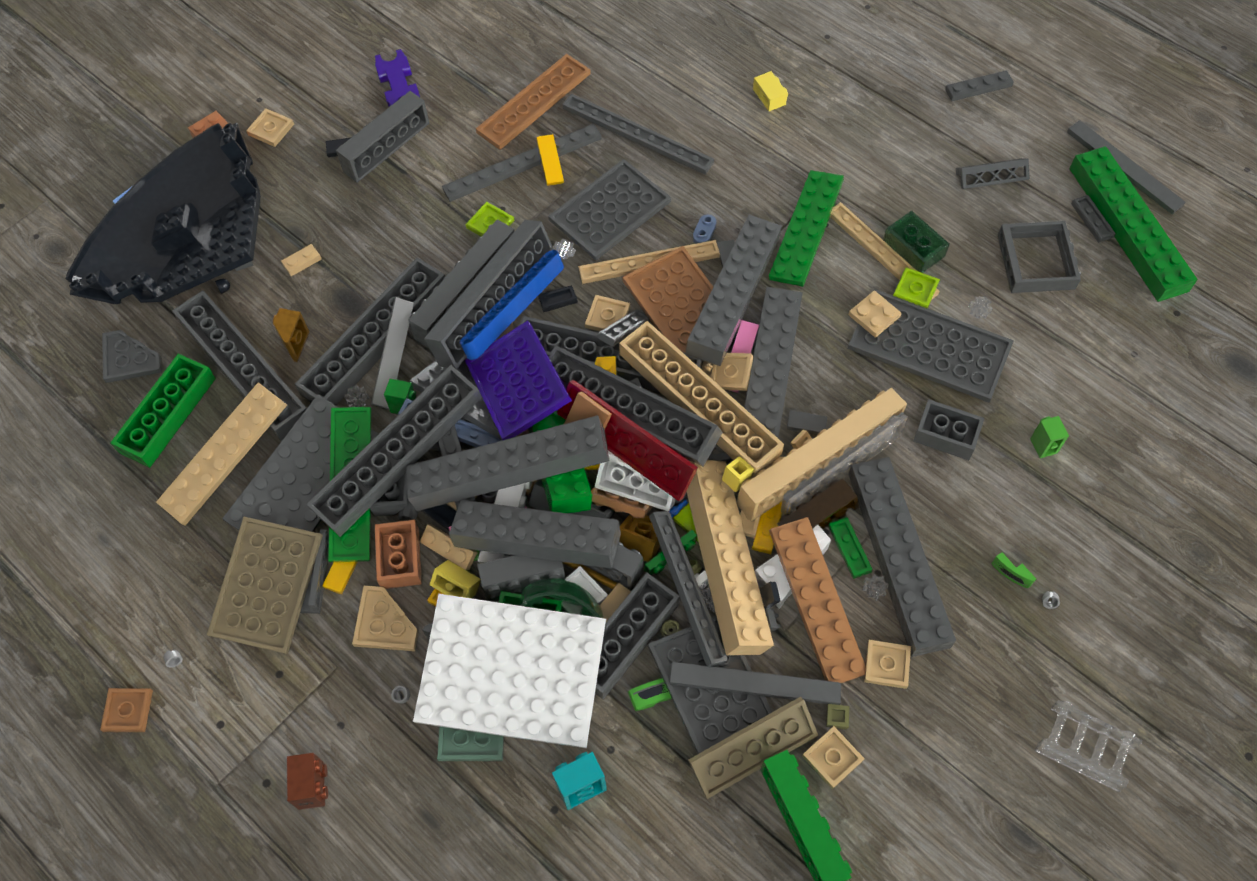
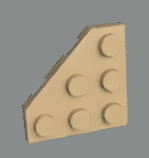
M364 586L352 642L353 646L415 651L418 637L417 628L411 623L384 587Z

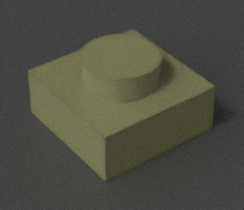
M828 704L826 727L832 728L835 726V728L848 729L849 706Z

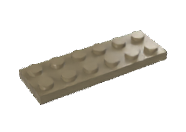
M799 697L688 759L703 795L708 799L761 769L764 760L787 749L791 752L819 735L804 699Z

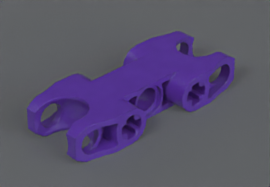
M401 49L396 50L397 56L392 61H384L380 54L375 55V66L380 83L389 82L391 90L384 92L388 107L409 91L420 97L416 83L407 84L405 77L412 75L407 57Z

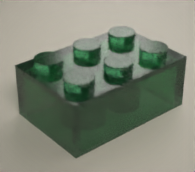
M912 210L886 228L883 238L884 242L921 273H924L943 259L950 245Z

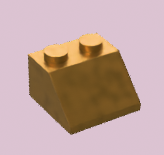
M279 308L277 315L273 318V325L293 361L298 362L309 334L308 327L301 312Z
M629 515L620 525L621 535L619 542L629 550H637L643 556V561L649 562L660 548V543L650 517L646 515L644 518H635Z

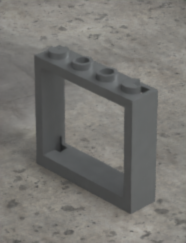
M1065 221L1001 225L998 232V240L1011 293L1076 289L1079 282H1081V272L1078 271V260L1074 256V245L1070 241V230H1067ZM1056 236L1066 277L1022 279L1013 238Z

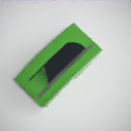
M1003 552L997 555L991 563L1006 578L1025 588L1031 587L1036 580L1023 563L1015 567Z
M662 678L628 691L635 711L654 707L656 703L672 699Z

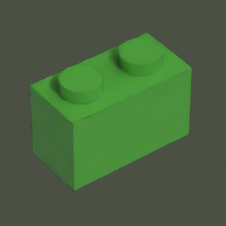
M1048 416L1040 420L1030 440L1039 458L1057 454L1069 437V434L1059 416L1052 418Z

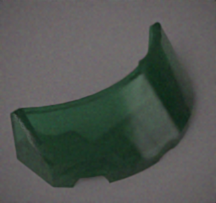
M548 578L533 582L524 587L519 606L532 607L534 604L541 605L543 597L548 596L581 606L580 615L603 618V612L595 598L576 583L564 579Z

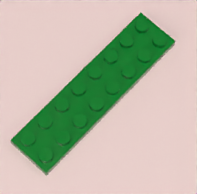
M810 170L769 273V280L804 287L844 181V175Z
M371 407L331 408L330 481L371 442ZM370 509L341 537L329 527V562L370 561Z

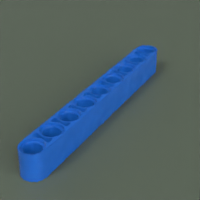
M557 250L545 253L460 340V345L467 359L473 360L481 356L564 269Z

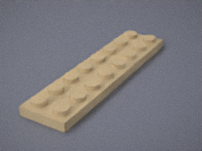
M258 382L156 503L182 525L186 526L285 409L287 404Z

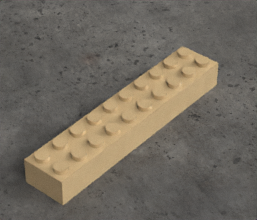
M648 321L619 343L620 356L671 403L718 425L723 433L717 445L733 460L739 456L754 469L752 478L756 477L760 470L766 469L782 455L784 443Z
M893 388L886 392L884 390L881 391L875 399L866 401L857 411L855 409L852 410L846 418L837 420L828 430L823 429L814 439L806 440L799 449H792L782 460L780 458L777 459L768 469L760 470L753 479L745 480L740 485L737 506L752 522L794 492H797L897 425L907 403Z
M707 460L702 467L690 461L698 469L686 492L726 655H761L773 647L774 643L734 491L722 480L727 464L725 461Z

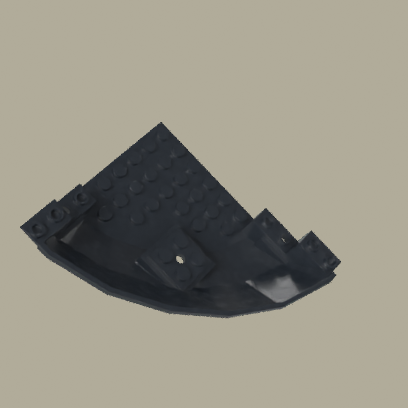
M219 123L209 127L174 150L131 187L88 236L70 266L65 278L70 282V295L110 304H120L121 299L131 294L141 303L163 302L253 261L261 194L257 179L250 172L253 160L238 123L233 125L228 123L223 129Z

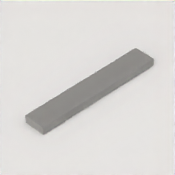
M397 297L394 299L371 405L389 409L384 393L389 379L397 380L414 302Z

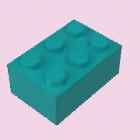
M587 752L581 753L575 757V761L569 764L567 762L555 767V771L552 772L556 787L567 810L607 790L604 773L593 752L589 754Z

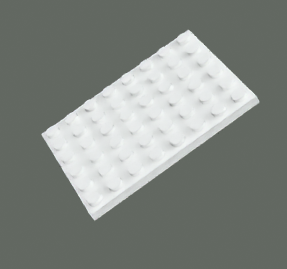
M438 594L413 722L587 748L606 619Z

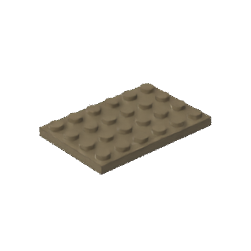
M243 517L207 636L288 654L323 535Z

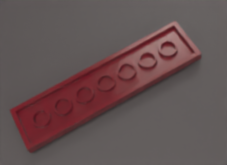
M575 380L570 381L566 390L572 401L558 409L557 414L566 420L577 394L580 392L586 394L612 413L604 430L608 451L677 501L682 500L698 467Z

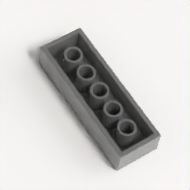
M409 91L341 145L336 152L343 173L358 183L429 124L424 100Z
M648 573L644 575L605 623L595 694L603 700L679 606L680 596Z

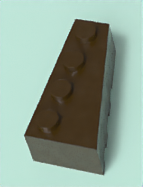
M843 478L839 481L834 480L829 484V488L823 492L815 493L809 502H803L798 505L796 511L790 515L785 514L782 516L777 524L781 526L808 517L812 529L817 525L821 529H825L832 522V519L838 518L840 520L846 516V512L852 508L855 511L859 508L857 495Z

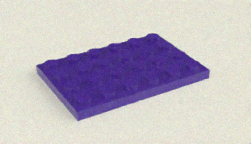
M528 320L493 342L478 358L465 360L502 440L516 437L572 401Z

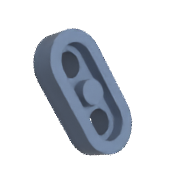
M703 215L699 219L693 233L695 244L711 240L717 222L714 216Z

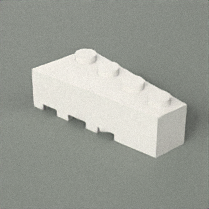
M608 451L610 461L600 463L595 488L670 511L675 504V498Z
M817 525L813 528L823 555L827 551L831 539ZM776 554L755 570V575L760 587H763L770 581L777 583L781 601L775 605L780 609L786 599L792 594L779 556Z

